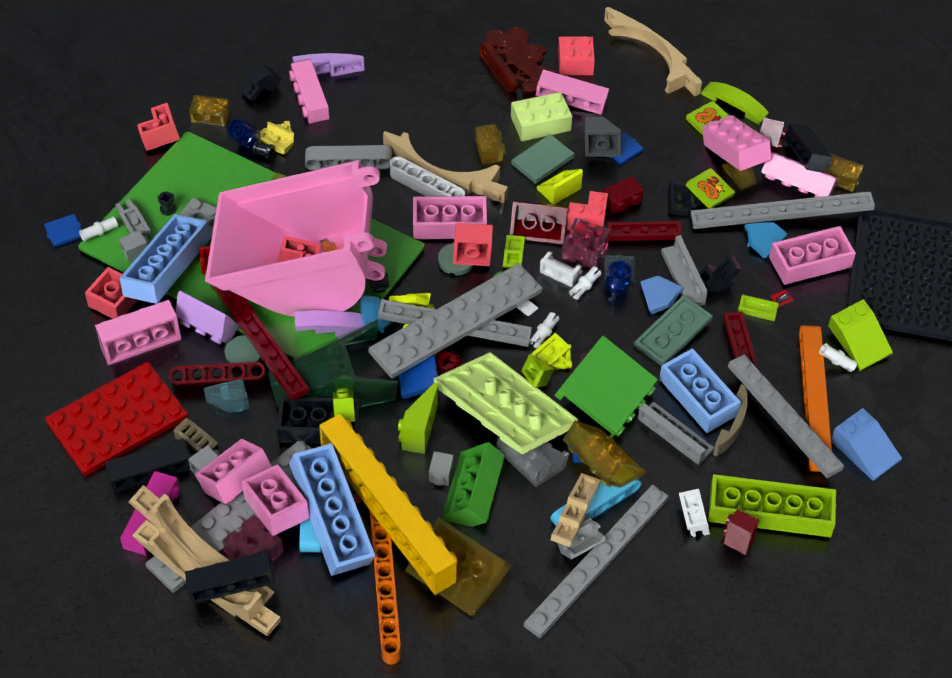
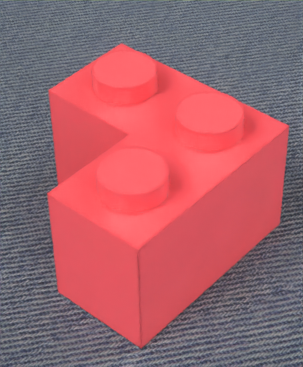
M168 103L151 108L154 119L137 124L146 151L180 140Z
M590 191L588 205L570 202L566 230L602 235L608 193Z
M284 235L277 263L319 254L321 244Z

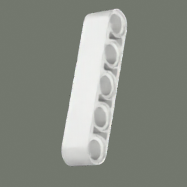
M393 157L390 160L391 178L426 197L465 196V191L459 186L403 157Z

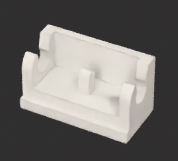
M548 251L540 261V273L573 287L582 274V270H580L582 266L577 265L576 268H572L553 259L551 256L552 252Z
M699 489L679 493L687 529L690 530L691 536L695 537V532L702 531L704 536L709 535L708 523Z

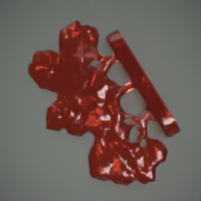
M512 27L508 30V34L496 29L487 31L484 39L486 42L480 44L479 49L483 60L509 93L518 90L519 83L517 78L524 81L522 86L525 91L532 92L537 90L543 70L557 73L548 67L537 65V62L543 60L542 54L546 52L547 48L538 44H527L529 36L522 28ZM499 54H505L507 61L504 62ZM514 64L518 68V72L513 74L507 65ZM523 74L529 75V76H530V79L524 78L523 76H520V75H523Z

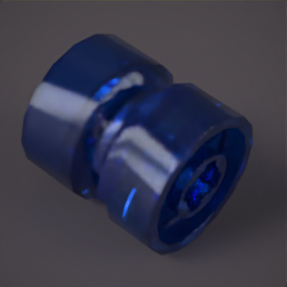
M241 118L234 119L228 126L227 135L229 138L246 148H252L257 139L260 140L258 128Z
M617 260L609 265L605 281V287L609 293L622 295L628 291L632 268L627 262Z

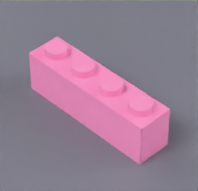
M311 59L291 63L289 76L290 80L294 81L295 93L299 94L297 95L299 105H303V116L307 117L309 123L328 120V105Z
M543 70L535 96L561 92L567 105L602 115L609 88Z
M771 152V160L764 163L761 171L766 174L765 177L774 181L779 179L782 181L781 184L791 187L794 185L799 187L798 191L806 194L808 192L814 193V197L832 196L839 179L827 173L806 170L802 163L775 152Z

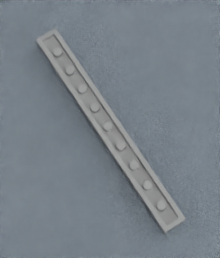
M871 192L692 210L690 216L693 229L868 211L874 210L875 204Z
M651 485L605 535L606 541L595 546L530 615L524 622V627L541 639L667 502L669 496L654 485Z

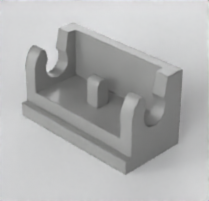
M590 517L584 519L570 547L557 543L561 554L573 559L605 542V536L598 531L600 525Z

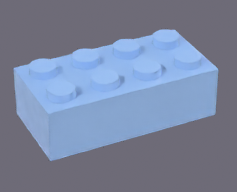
M693 348L661 366L660 381L706 433L736 417L741 405L740 400Z

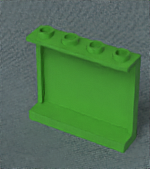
M602 336L554 396L559 400L564 396L608 430L611 433L608 439L611 440L614 435L618 437L625 429L623 426L625 421L629 423L636 415L633 411L635 408L639 410L646 402L643 398L645 395L649 397L656 389L653 385L658 379L606 337Z

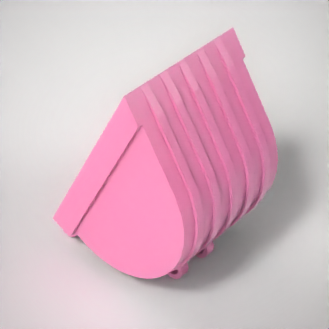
M357 160L220 192L205 282L223 291L230 290L271 311L295 317L294 311H345L349 309L363 295L366 278L378 281L385 276V267L368 259V255L382 257L387 252L385 241L374 238L370 234L373 195L370 186L379 182V170L375 167H363L361 162ZM284 235L321 244L319 254L277 263Z

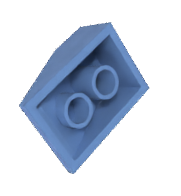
M863 408L834 429L831 442L872 481L879 478L902 460V457L879 423Z

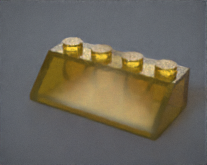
M575 420L563 438V441L568 445V450L579 456L578 459L590 467L589 470L599 476L601 482L608 487L616 486L621 488L646 473L601 428Z

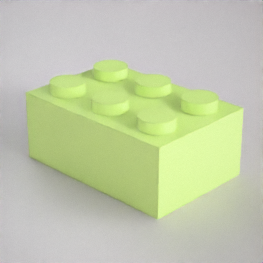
M561 92L511 102V118L521 141L571 131L572 115Z

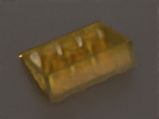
M438 518L432 527L433 532L436 536H440L443 539L449 552L452 551L457 558L456 583L438 594L473 616L501 583L512 564L449 522ZM409 563L405 571L427 585Z

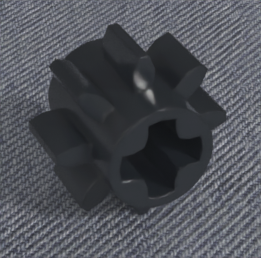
M385 273L384 278L378 281L369 279L370 289H375L376 293L385 292V287H389L388 273Z

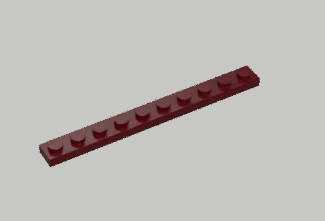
M210 284L291 401L309 394V387L245 298L230 290L223 291Z

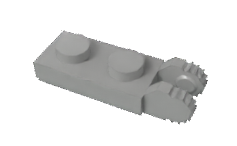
M130 198L126 200L128 207L126 210L123 209L120 203L115 204L120 218L130 234L139 230L143 236L151 235L150 228Z

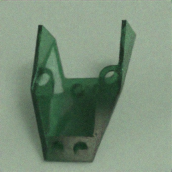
M378 319L290 360L309 387V394L302 397L333 398V392H337V389L349 388V391H353V398L360 399V407L396 400L397 381L355 376L346 349V345L376 340L378 335ZM269 371L268 377L276 406L279 407L280 396H289L272 372Z

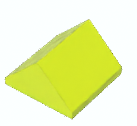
M582 169L564 170L536 187L540 193L555 205L582 188L583 171Z

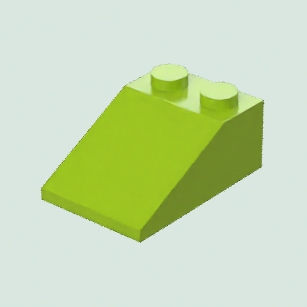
M864 299L831 316L828 327L850 358L857 362L859 371L893 353L875 314Z
M433 383L405 411L404 418L399 420L398 431L400 433L398 441L401 442L402 450L425 454L438 408V383Z

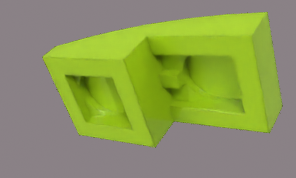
M506 235L503 268H511L518 263L522 266L524 236Z

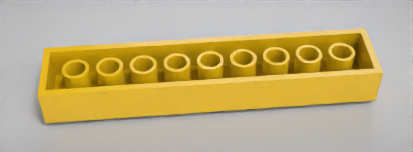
M339 414L320 424L321 446L333 445L346 481L434 595L456 583L457 558L455 554L447 550L440 536L435 535L431 524L428 521H424L421 517L418 507L410 503L406 492L398 488L395 478L387 474L384 464L376 460L372 449L364 445L361 435L353 431L350 421L348 419L345 420Z

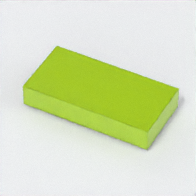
M742 295L738 312L742 311L745 315L775 321L779 303Z

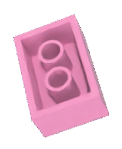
M240 439L197 472L195 476L206 494L227 504L243 491L241 481L272 466L262 448L244 439Z
M278 464L241 481L245 500L272 536L310 519L307 500Z

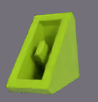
M529 354L521 372L532 387L538 388L547 386L555 369Z

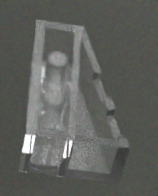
M499 436L496 448L505 455L504 457L535 487H538L564 470L569 453L565 451L561 453L552 448V444L548 442L531 451L529 450V452L523 455L501 441Z

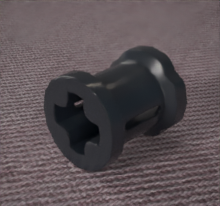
M259 139L255 141L252 148L253 155L259 154L269 160L272 159L275 152V145L262 143Z
M166 191L158 196V202L161 204V214L170 216L176 212V205L173 203V193Z

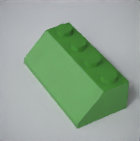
M489 442L460 452L441 517L443 521L470 527L487 522L505 456Z

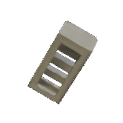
M185 418L174 429L175 438L177 440L184 439L186 446L196 453L202 450L201 447L206 442L209 443L208 446L212 450L218 446V442L188 418Z

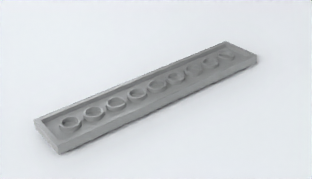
M518 263L369 347L368 352L392 379L542 293L543 288Z
M297 441L270 464L272 467L278 464L298 489L289 462L293 454L310 450L311 448L305 442ZM242 491L231 502L227 504L221 502L190 528L208 545L222 554L257 526L261 520L245 500ZM156 556L145 563L146 568L172 593H175L186 584L183 578L172 571Z

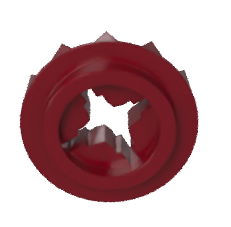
M444 350L442 353L438 352L435 356L439 376L462 365L460 356L456 355L453 351L447 352ZM449 359L450 363H447V365L443 367V362H446Z

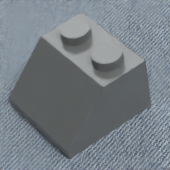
M585 117V157L621 156V130L604 117Z

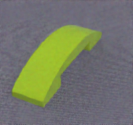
M710 82L701 92V95L715 102L719 98L744 111L745 118L759 125L769 114L752 96L728 84Z

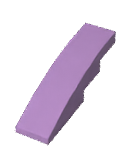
M321 53L292 57L293 63L311 59L316 74L330 72L331 77L364 71V57L360 55Z
M335 310L294 311L296 331L315 329L316 334L335 332V337L373 333V331H364L360 313Z

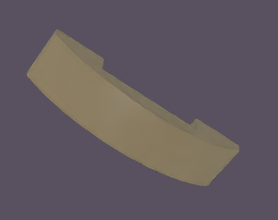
M742 384L736 395L741 402L739 411L730 432L724 429L721 430L715 444L714 456H718L726 451L736 440L742 429L747 409L746 387Z

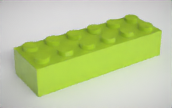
M713 474L710 486L708 522L725 524L730 514L734 515L736 510L740 509V511H744V513L751 515V517L759 519L758 528L831 537L835 527L836 490Z

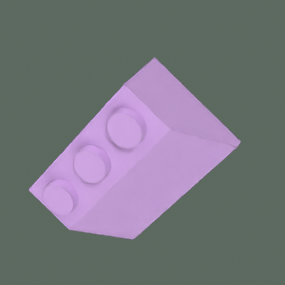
M179 291L175 314L181 320L180 324L187 328L195 327V332L204 337L206 334L212 336L211 340L219 345L222 342L227 344L233 338L239 327L234 320L226 314Z

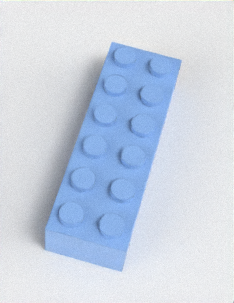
M174 214L120 277L123 296L157 304L200 252L199 247H204L210 240L208 221Z
M328 444L293 454L289 465L300 493L307 500L309 517L331 576L369 565L374 559L375 553L333 445Z

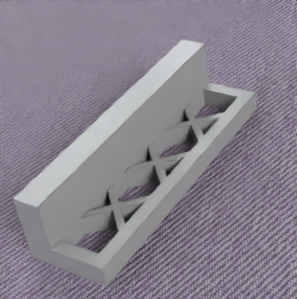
M681 235L675 236L674 246L663 248L661 254L674 282L684 288L682 294H680L681 297L685 295L697 305L703 306L706 302L707 289Z
M655 402L649 406L644 403L639 408L638 419L696 464L699 465L714 451V447Z

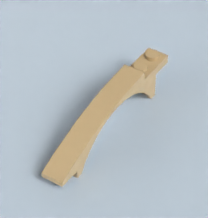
M605 8L604 21L612 28L609 30L611 36H625L638 39L651 45L664 57L670 71L665 88L668 94L684 86L694 96L701 93L702 81L686 66L687 58L645 25L612 8Z
M384 131L383 143L391 147L392 153L396 157H403L459 186L465 191L466 196L474 192L501 203H505L507 200L508 187L497 183L500 179V166L493 165L489 168L473 172H453L440 169L427 163L415 152L410 143L408 133L403 132L400 137Z
M143 485L128 502L159 529L161 527L164 528L176 543L201 566L205 567L229 561V559L208 545L187 525L166 494H163L159 499ZM268 586L248 590V592L257 591L260 593L263 605L274 594V591Z
M147 520L132 535L141 545L185 581V571L203 567L188 555L164 528L161 527L159 529ZM244 591L211 599L234 617L237 615L267 637L281 621L280 616L263 605L262 595L257 591Z

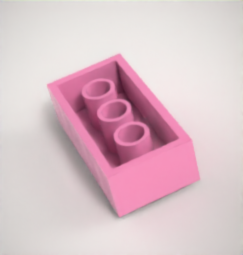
M733 115L702 126L704 145L740 171L771 160L770 140Z
M486 196L413 197L414 239H454L455 223L487 225Z
M838 226L772 243L769 258L785 285L851 268L856 253L842 228Z
M169 300L95 325L100 347L108 365L181 340L177 316Z

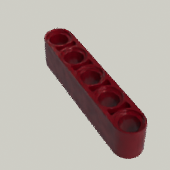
M260 362L173 367L169 372V379L176 386L262 381L266 376V369ZM255 367L262 368V373L259 376H253L252 370ZM240 368L243 371L242 375L237 378L233 377V370ZM217 369L223 371V375L219 379L213 378V372ZM198 370L202 371L203 377L200 380H195L193 374ZM182 372V380L175 381L174 374Z

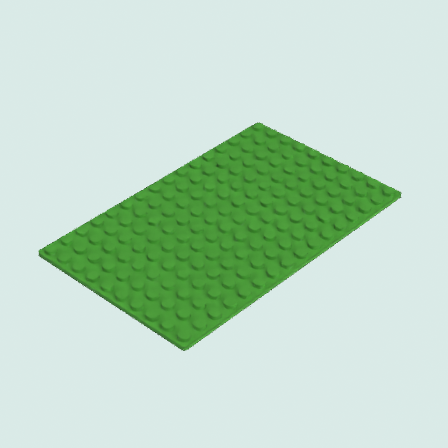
M185 132L180 140L165 153L119 203L126 210L128 209L126 200L130 198L134 206L138 208L151 230V235L147 236L150 243L173 216H166L160 212L161 204L158 202V196L162 192L168 191L173 193V203L176 205V212L174 214L179 215L192 198L217 207L220 192L284 177L191 132ZM115 206L102 221L113 216L118 223V227L104 232L102 236L97 235L85 242L82 241L79 244V250L124 273L133 262L129 263L122 253L119 238L130 233L121 220ZM371 218L370 234L374 238L385 241L387 252L382 257L368 255V259L385 267V273H388L389 287H385V292L376 293L375 289H370L369 279L366 278L362 296H374L381 300L388 295L424 250L425 245L423 242ZM207 242L204 247L211 246V242ZM199 252L175 281V286L171 287L166 294L177 300L178 293L181 291L234 320L210 284L205 282L206 276L201 273V257ZM245 298L283 353L306 366L329 369L355 336L335 337V332L316 334L315 329L296 331L295 317L271 311ZM359 300L352 307L345 310V312L361 314ZM238 327L237 331L243 333L241 328Z

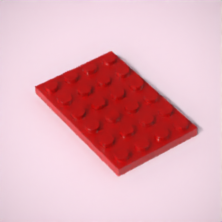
M146 362L44 419L85 477L103 467L105 462L119 458L176 426L185 418H189V416L149 362Z

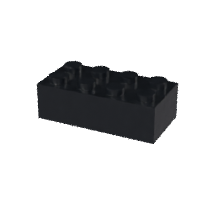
M280 396L277 422L278 443L302 441L306 444H321L319 425L334 417L333 398L299 397L291 401L289 397ZM354 399L355 421L350 422L356 434L359 433L360 399Z

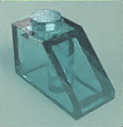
M242 379L204 388L206 402L229 413L249 409L248 397Z

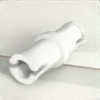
M112 216L102 222L97 221L94 225L80 230L79 234L85 242L97 235L102 236L104 232L117 228L118 223Z
M593 266L585 276H581L578 283L569 291L571 296L576 293L573 296L574 299L578 300L586 290L592 287V283L601 276L600 270L595 273L598 270L597 267Z
M550 312L544 322L537 327L536 333L529 341L531 345L535 342L533 347L538 348L545 338L551 335L553 327L559 321L558 316L554 319L555 313Z
M826 343L819 350L820 355L825 356L834 365H840L849 372H852L857 366V362L847 357L843 351H837Z

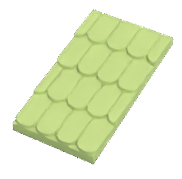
M491 352L433 378L434 383H438L439 391L454 400L460 408L480 420L483 426L498 435L501 441L522 455L579 425L578 419L541 390L532 387L528 380Z

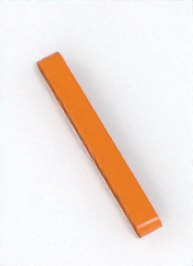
M801 325L799 341L806 424L832 451L824 356L819 354V350L823 345L821 326ZM809 459L810 471L821 472Z
M370 512L372 546L375 553L374 570L381 654L385 663L396 664L401 658V644L391 538ZM389 592L390 594L383 595L382 593ZM385 611H391L392 613H390V614H385V613H383V612H385ZM386 630H393L394 632H392V633H386L385 631H386ZM389 649H394V650H396L395 652H392V653L387 652V650H389Z

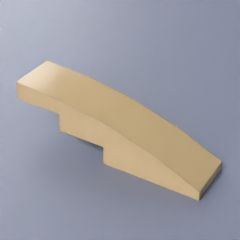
M581 473L568 497L559 522L551 535V541L568 547L572 545L599 487L600 479Z

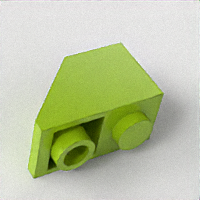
M349 388L337 389V392H333L334 417L341 414L345 420L348 419L350 422H354L353 391H349Z

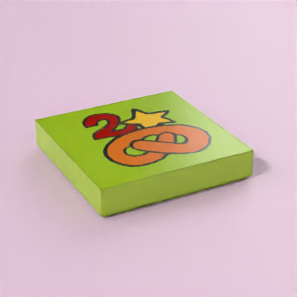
M711 101L686 115V120L703 135L702 126L712 121L724 119V117L729 115L714 101Z
M712 168L686 183V186L708 209L718 206L735 194V191Z

